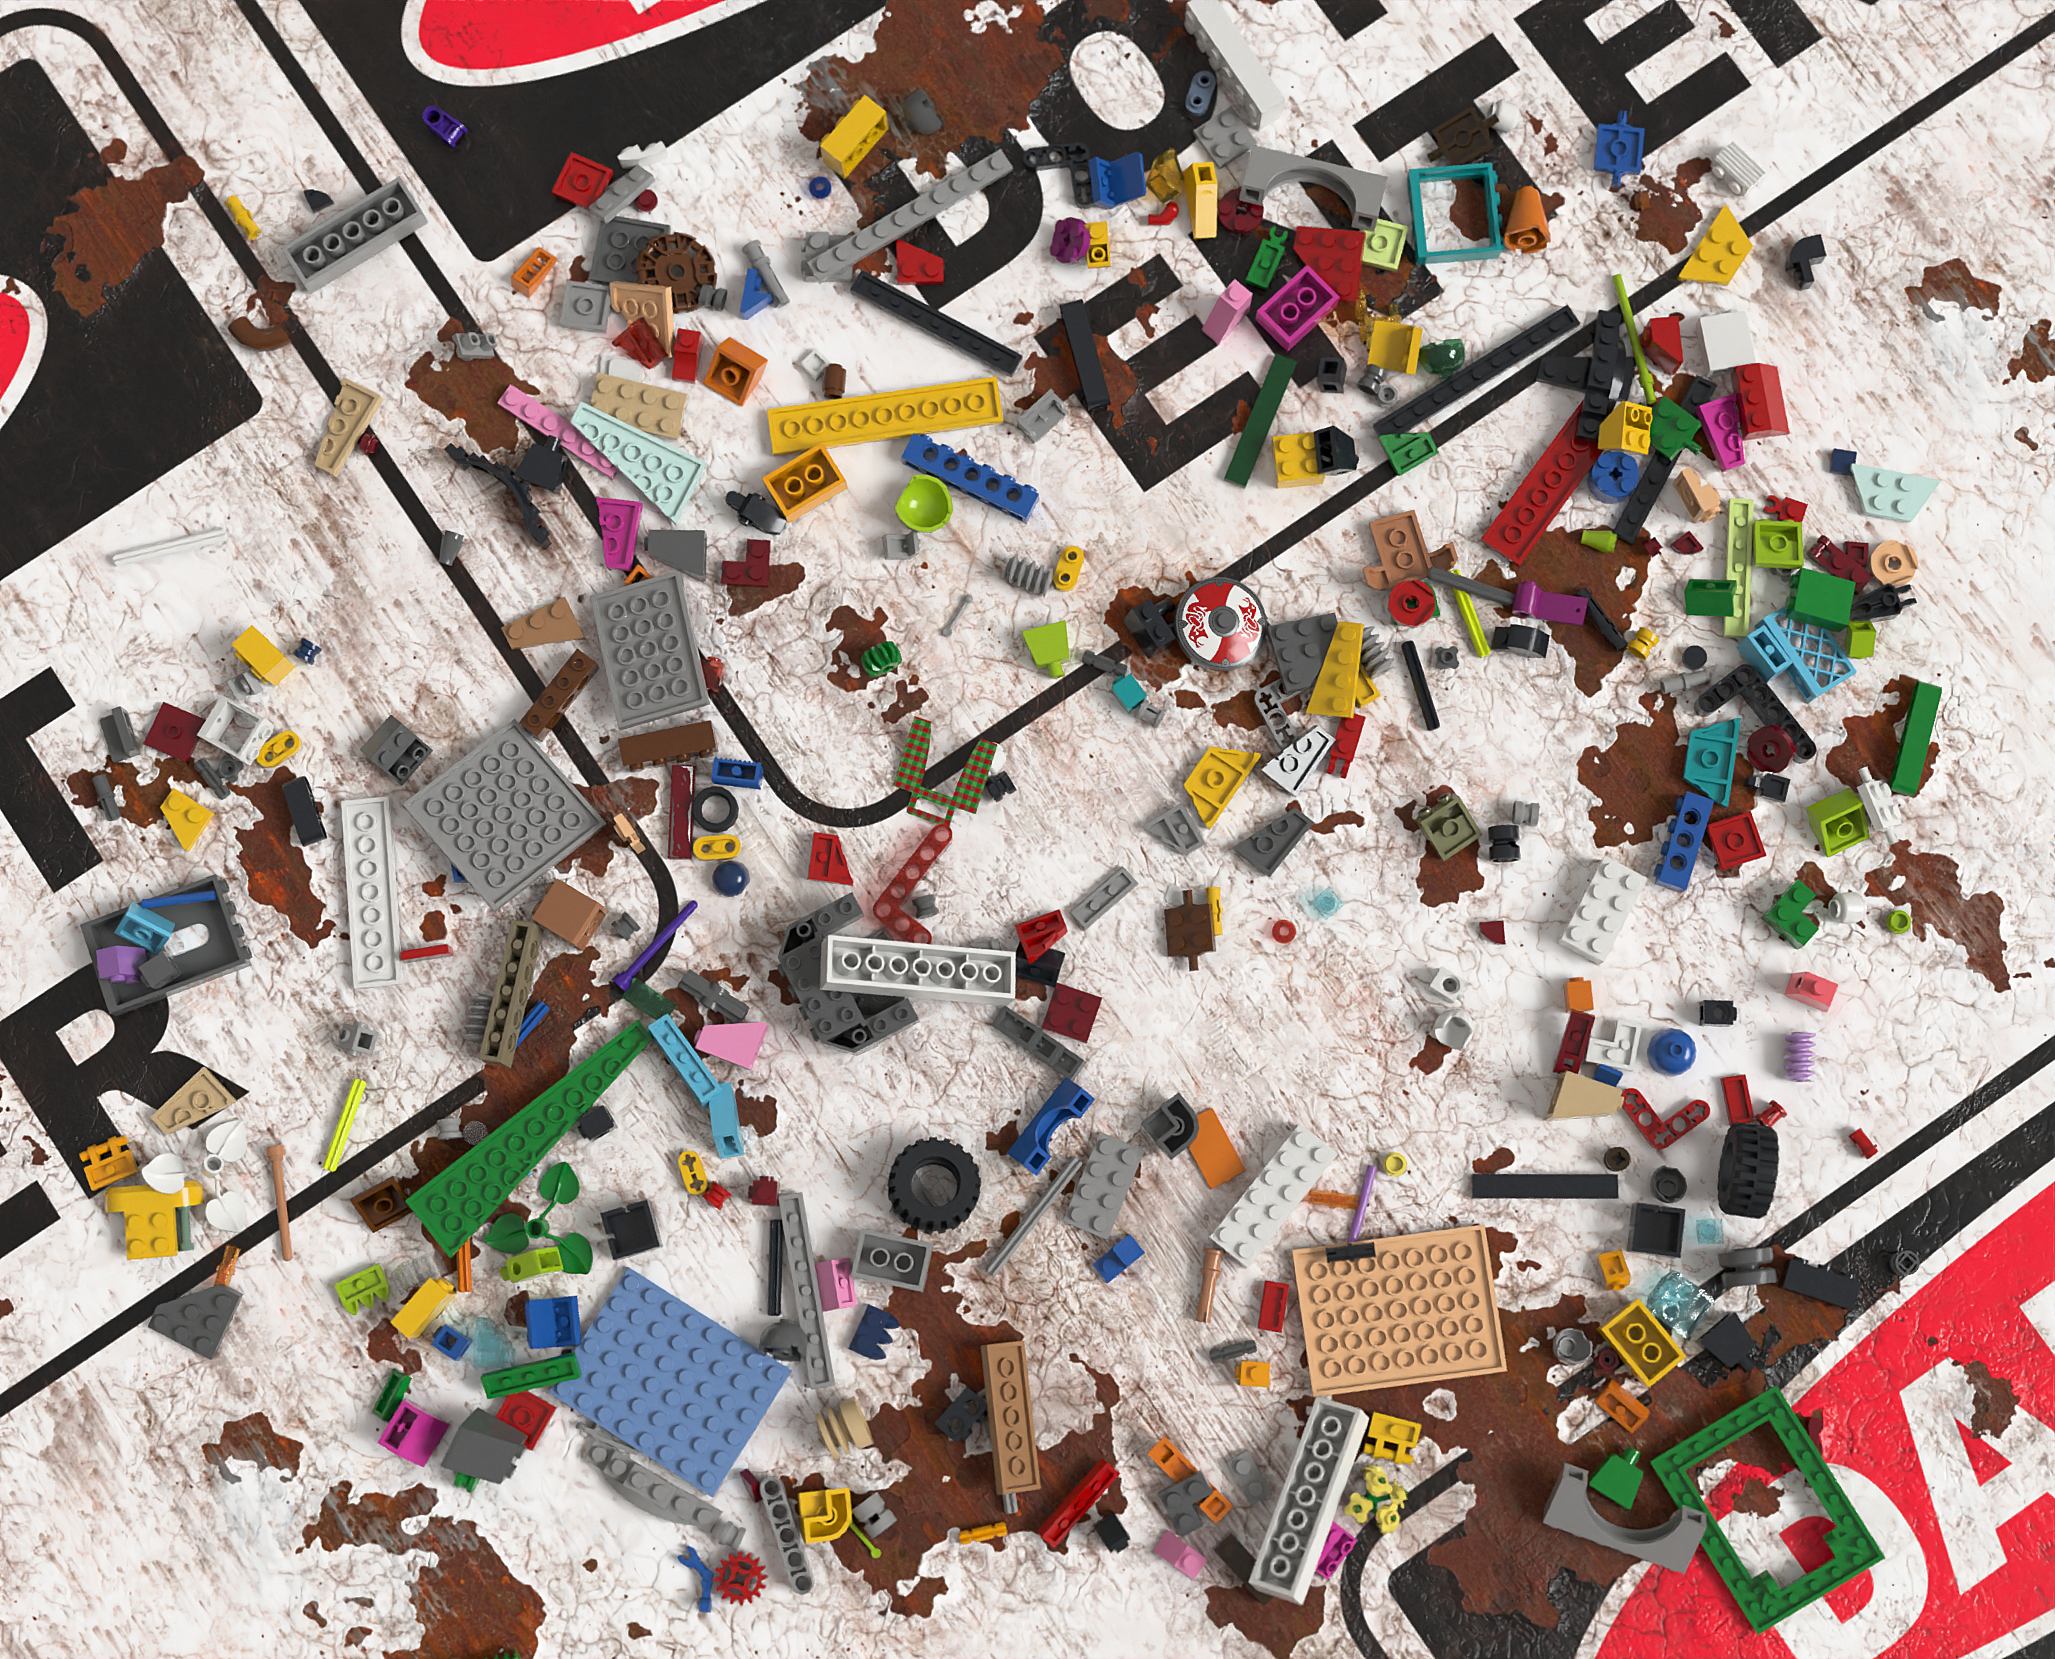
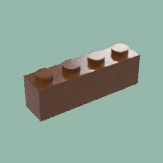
M711 720L618 739L623 767L632 773L643 771L646 766L653 765L654 768L666 766L667 762L676 760L677 763H684L690 761V757L700 756V758H709L714 756L713 753L719 752L714 724Z

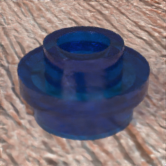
M815 177L809 183V192L816 199H825L832 191L831 182L825 177ZM822 184L824 185V188L822 190L816 189V186Z

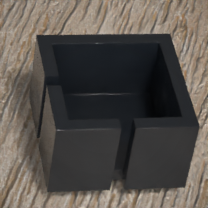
M647 1199L626 1205L627 1210L630 1212H626L625 1208L620 1207L600 1213L606 1235H615V1238L607 1239L613 1261H619L664 1247L651 1200Z
M1638 1202L1632 1203L1630 1225L1634 1226V1229L1629 1230L1627 1252L1673 1259L1681 1258L1686 1209L1666 1206L1659 1207V1205Z

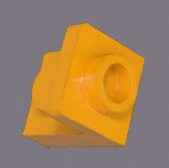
M1621 1249L1598 1255L1597 1260L1605 1279L1607 1291H1620L1630 1285V1272Z
M1240 1360V1365H1236L1235 1380H1239V1385L1269 1387L1270 1363Z

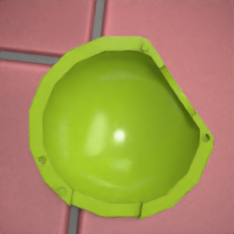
M914 475L894 506L899 521L907 529L917 533H932L941 529L950 520L953 512L952 498L947 490L948 487L939 479L930 475Z

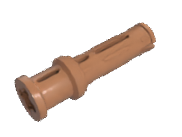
M1204 1248V1264L1200 1268L1203 1278L1195 1321L1211 1323L1217 1277L1220 1278L1222 1273L1220 1271V1264L1225 1251Z

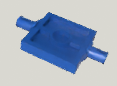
M1622 110L1617 112V123L1612 125L1598 124L1593 171L1612 174V188L1615 185L1616 188L1621 187V175H1640L1645 128H1635L1626 124L1627 111H1624L1622 114Z

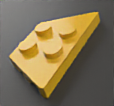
M1723 206L1677 280H1694L1703 284L1714 283L1716 285L1728 286L1753 247L1728 206Z
M1210 746L1183 787L1207 829L1211 830L1260 759V753L1241 752L1235 749L1226 750Z

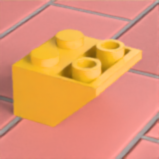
M1621 401L1600 425L1598 449L1609 452H1623L1627 455H1648L1652 408Z

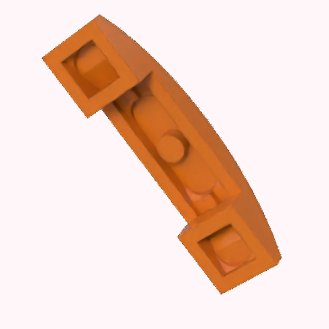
M1165 1436L1147 1452L1175 1483L1198 1471ZM1209 1482L1213 1493L1195 1503L1217 1524L1234 1506Z

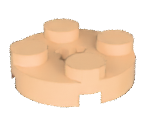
M1895 540L1886 541L1876 547L1869 556V571L1873 575V579L1881 587L1889 583L1898 588L1906 585L1914 577L1918 567V559L1914 550L1907 544L1904 545ZM1889 559H1892L1893 562L1898 561L1899 565L1896 566V570L1888 567Z

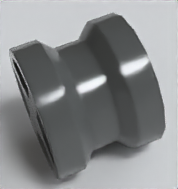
M934 894L912 900L913 906L917 909V919H925L939 914V909L935 907L934 902L936 898Z
M626 911L622 913V917L618 921L611 923L626 941L631 938L633 932H638L641 929Z

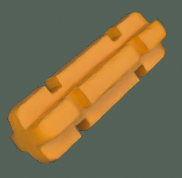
M1000 1522L996 1523L995 1526L987 1525L974 1528L972 1531L959 1532L961 1545L970 1544L971 1541L979 1542L992 1539L994 1536H1005L1007 1534L1006 1524Z

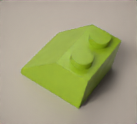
M1850 788L1806 807L1810 826L1827 858L1870 838L1863 802Z

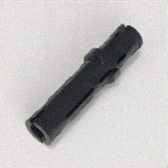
M1583 588L1574 595L1588 598L1586 613L1600 630L1599 634L1606 638L1615 652L1623 649L1628 642L1619 633L1616 623L1607 617L1587 588Z

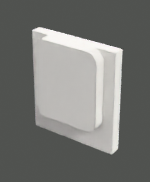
M602 355L600 373L642 383L644 358Z

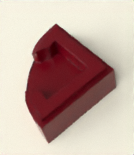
M1690 531L1670 545L1674 551L1683 555H1694L1704 549Z
M1845 541L1843 543L1844 552L1862 567L1866 568L1868 565L1869 543Z
M1504 921L1479 922L1480 931L1488 940L1497 945L1506 944Z
M747 1468L739 1472L742 1482L753 1501L757 1503L763 1500L760 1484L755 1476Z

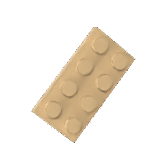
M597 372L590 406L641 431L678 440L689 394Z

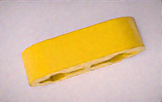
M694 1151L683 1152L679 1156L678 1164L686 1188L693 1195H702L708 1190L709 1183L701 1158ZM687 1155H690L691 1158H696V1161L693 1163L695 1171L691 1172L690 1167L683 1164L687 1160ZM696 1174L699 1181L704 1182L700 1186V1191H697L696 1188H691V1184L694 1183L692 1176Z

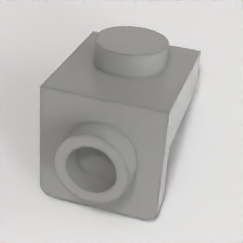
M917 532L885 534L882 537L885 559H912L920 552L921 541L918 538Z

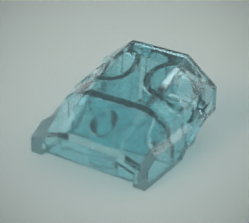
M1673 1270L1660 1279L1649 1295L1646 1307L1654 1316L1663 1321L1681 1337L1690 1341L1692 1338L1690 1335L1710 1306L1716 1303V1300L1679 1272Z

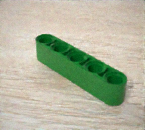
M1917 681L1914 686L1889 783L1891 791L1912 797L1916 794L1942 694V687L1922 681Z

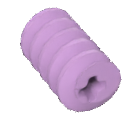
M1791 1032V1035L1785 1036V1041L1792 1043L1785 1046V1050L1791 1052V1054L1784 1056L1785 1060L1791 1062L1784 1065V1069L1791 1073L1785 1074L1784 1079L1791 1082H1814L1809 1080L1808 1077L1815 1075V1072L1808 1070V1067L1815 1065V1062L1810 1061L1809 1057L1815 1056L1816 1053L1810 1051L1809 1048L1816 1046V1043L1809 1041V1038L1815 1037L1816 1033Z

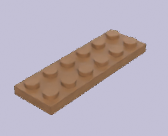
M1024 1341L981 1346L997 1495L1041 1489Z

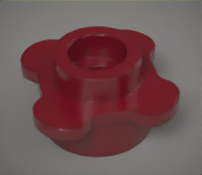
M1647 535V539L1642 542V545L1652 558L1658 554L1661 556L1662 553L1659 550L1663 547L1655 537L1650 539Z

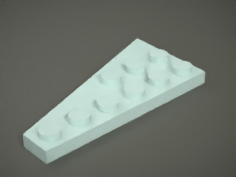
M580 402L570 421L571 425L677 526L707 466V462L588 404Z

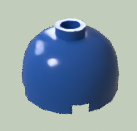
M1669 1028L1659 1031L1651 1038L1647 1048L1648 1061L1653 1069L1670 1077L1682 1075L1692 1067L1696 1060L1697 1049L1695 1042L1689 1034L1680 1029Z

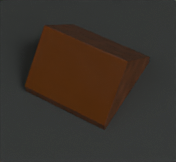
M391 1176L350 1198V1202L373 1233L413 1212L405 1201L410 1196L401 1178L397 1176Z

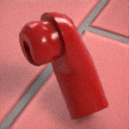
M1169 202L1160 214H1148V226L1170 225L1178 216V205L1175 202Z

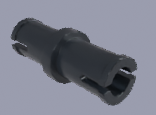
M1374 1242L1357 1245L1347 1243V1246L1325 1248L1327 1263L1347 1260L1354 1262L1355 1259L1376 1258Z

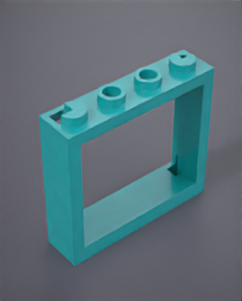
M1492 162L1409 169L1407 186L1416 265L1499 258L1501 251L1504 250V237L1500 236L1499 228H1502V216L1497 213V206L1500 205L1499 192H1495L1494 184H1497L1496 171H1493ZM1483 178L1490 247L1427 252L1420 183Z

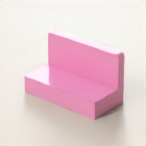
M849 1257L816 1263L815 1268L823 1312L858 1306L853 1277H851L852 1271Z

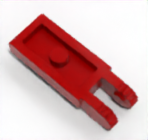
M1354 713L1353 718L1341 717L1335 741L1329 755L1331 758L1327 774H1332L1337 758L1345 761L1340 774L1341 778L1346 779L1350 763L1353 762L1366 719L1365 716Z

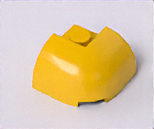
M849 1487L798 1493L800 1518L798 1519L803 1542L809 1544L840 1538L847 1530L852 1518Z

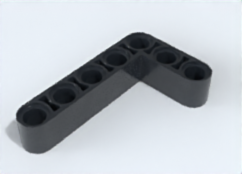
M1742 664L1705 691L1694 702L1695 713L1701 717H1708L1740 694L1765 726L1777 725L1782 730L1785 727L1792 730L1793 737L1791 739L1797 750L1793 757L1794 762L1803 764L1816 754L1815 743L1756 669L1749 664ZM1739 672H1744L1748 675V682H1744L1739 678ZM1720 686L1728 687L1730 695H1723L1720 691ZM1754 690H1758L1763 694V700H1757L1754 697ZM1708 700L1712 708L1709 710L1705 709L1701 701ZM1774 709L1777 711L1778 719L1771 718L1768 710ZM1799 746H1803L1807 749V756H1802L1799 753Z

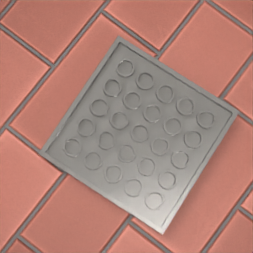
M516 719L512 720L402 804L403 808L494 913L606 826V822Z

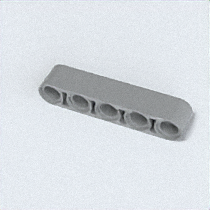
M769 1476L762 1481L760 1492L791 1587L795 1593L805 1595L813 1589L815 1578L784 1483L777 1476ZM772 1480L778 1484L779 1489L776 1494H769L767 1492L766 1484L768 1481ZM777 1504H781L786 1508V1515L783 1518H778L774 1514L773 1510ZM784 1528H789L793 1531L794 1538L792 1541L787 1542L782 1539L781 1532ZM797 1552L801 1555L802 1561L800 1565L795 1566L790 1563V1553ZM799 1576H805L809 1579L810 1584L807 1589H800L798 1587L797 1578Z

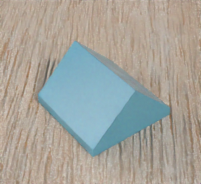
M132 901L114 933L158 955L170 938L175 923L148 909H143L141 905Z

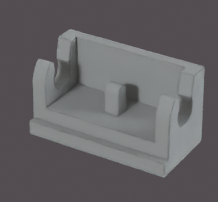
M1050 389L1017 419V427L1036 444L1068 414L1067 406Z

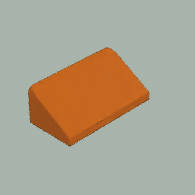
M1613 1379L1594 1400L1600 1408L1631 1434L1648 1418L1650 1413L1648 1408Z

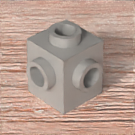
M354 1021L353 1025L344 1023L338 1035L339 1041L337 1046L346 1049L345 1054L356 1057H359L360 1053L372 1055L379 1032L367 1029L368 1024Z

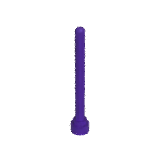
M691 900L630 967L620 974L617 972L611 980L626 992L631 987L632 977L698 907V903L695 900Z

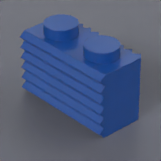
M715 757L711 780L714 784L761 790L764 769L760 762L756 764L755 761L751 763L745 760L742 762L736 759L728 760L725 758L723 760L722 757L720 759Z

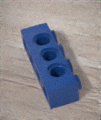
M1688 791L1682 797L1678 796L1674 806V810H1677L1675 819L1671 818L1667 828L1670 836L1668 841L1663 842L1660 851L1663 858L1661 864L1657 863L1653 873V877H1656V885L1680 893L1687 890L1714 800ZM1684 814L1693 816V825H1689L1684 821ZM1678 836L1686 838V847H1681L1677 843ZM1671 858H1675L1680 862V869L1671 867Z

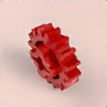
M742 1550L738 1551L737 1557L733 1553H729V1561L726 1559H721L720 1561L723 1568L717 1567L715 1569L717 1573H720V1576L714 1578L715 1582H720V1586L716 1588V1591L723 1590L724 1594L721 1598L730 1597L731 1605L736 1600H739V1605L743 1606L745 1599L751 1604L754 1602L753 1595L758 1598L761 1597L759 1588L766 1589L767 1585L762 1583V1580L768 1578V1575L762 1574L766 1566L758 1565L760 1557L754 1560L751 1559L752 1552H749L746 1557L743 1556ZM739 1561L749 1563L752 1568L742 1567ZM730 1566L732 1573L730 1578L725 1580L726 1570ZM737 1572H740L741 1575L751 1573L744 1580V1584L741 1581L731 1583L738 1576ZM757 1576L756 1586L752 1590L750 1585L751 1580L753 1577ZM732 1587L739 1589L743 1595L735 1594L729 1589Z

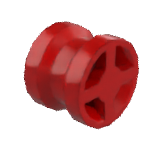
M713 1180L710 1184L711 1188L704 1192L702 1197L721 1210L723 1202L729 1199L732 1194Z

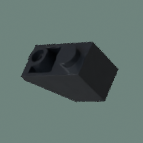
M1114 1511L1093 1524L1110 1553L1114 1550L1116 1553H1119L1129 1546L1128 1540L1131 1537Z

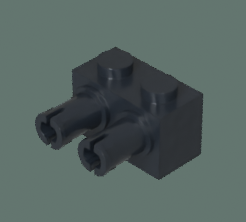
M1169 597L1155 605L1151 600H1148L1133 608L1123 619V622L1148 659L1166 650L1176 639L1174 621L1166 624L1162 616L1175 611L1174 602L1170 605L1168 604L1172 601Z

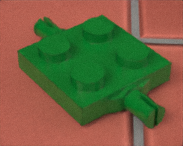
M1664 396L1652 408L1649 436L1650 446L1670 461L1685 448L1698 455L1702 447L1693 442L1692 439L1696 431L1702 426L1701 422Z

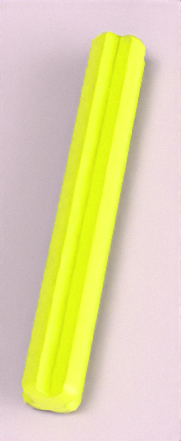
M1459 569L1450 571L1452 573L1461 575ZM1452 588L1477 656L1484 658L1490 655L1491 651L1469 594Z
M357 1078L352 1080L322 1165L326 1170L335 1171L337 1169L366 1086V1082Z

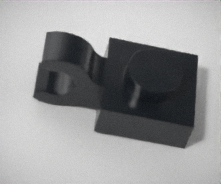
M1770 773L1765 774L1764 779L1749 775V777H1746L1744 787L1761 790L1760 797L1784 803L1791 779Z

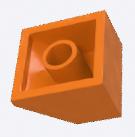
M728 337L716 347L703 384L742 407L761 380L768 359L735 339Z

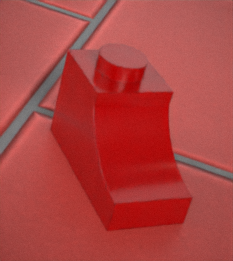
M678 328L674 346L672 380L696 383L704 343L700 331Z

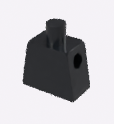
M1334 425L1314 431L1319 475L1339 476L1357 469L1359 457L1355 454V444L1352 437Z
M549 435L544 447L533 443L515 471L514 476L560 494L567 464V457L557 453L562 440Z
M1736 1312L1727 1313L1695 1341L1725 1368H1731L1737 1363L1743 1372L1747 1373L1756 1365L1748 1355L1756 1345Z

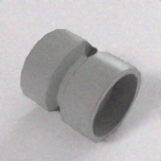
M877 1492L852 1510L858 1521L865 1523L864 1529L871 1539L897 1521L890 1509H884L885 1502ZM877 1513L880 1519L875 1521L871 1516Z

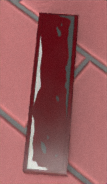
M672 765L668 860H692L694 832L692 809L696 786L695 765Z

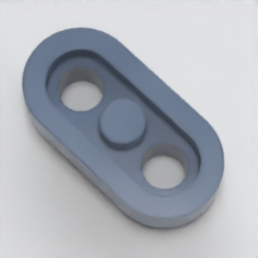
M1200 71L1193 78L1185 103L1187 112L1192 116H1202L1208 109L1216 85V79L1211 72ZM1206 79L1208 83L1202 84L1200 81ZM1200 100L1201 103L1199 105H1196L1193 103V101Z

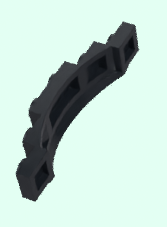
M1598 310L1590 370L1575 439L1598 443L1600 425L1611 414L1619 397L1626 369L1625 344L1619 335L1621 313Z
M450 443L445 448L447 454L464 471L469 467L480 470L507 486L513 492L521 507L527 532L545 550L552 544L548 538L550 533L540 524L542 520L538 514L541 511L530 502L533 500L529 493L531 491L530 487L523 480L518 482L514 479V472L506 464L503 467L497 461L492 464L484 455L479 457L474 452L469 455L460 445L456 448Z

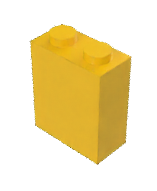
M430 1277L390 1323L408 1339L419 1338L457 1295L453 1291L455 1286L445 1277L443 1279L441 1277Z

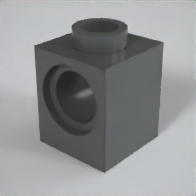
M164 951L139 966L142 972L140 978L147 987L150 986L157 990L182 974L171 955Z

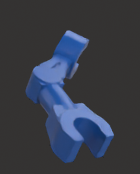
M687 1546L686 1549L691 1552V1558L685 1560L681 1555L677 1558L681 1564L691 1569L694 1568L703 1578L699 1612L711 1613V1588L714 1573L700 1561L701 1558L695 1548Z

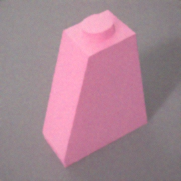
M1234 279L1219 296L1202 331L1220 345L1249 313L1252 293Z
M763 1022L705 1025L702 1030H698L694 1039L695 1048L751 1071L769 1026Z

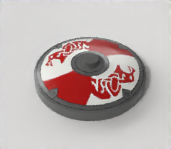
M1215 577L1198 582L1182 596L1174 614V632L1180 648L1194 663L1212 671H1230L1247 664L1261 650L1267 634V618L1261 601L1246 585L1230 578Z

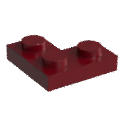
M747 539L746 562L722 561L721 585L768 588L771 540Z

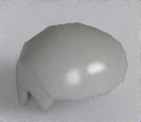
M1567 1328L1559 1331L1553 1339L1554 1354L1564 1364L1570 1366L1586 1362L1592 1355V1341H1589L1581 1330Z

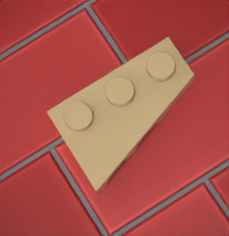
M202 1067L150 1118L166 1135H170L238 1101L206 1067Z

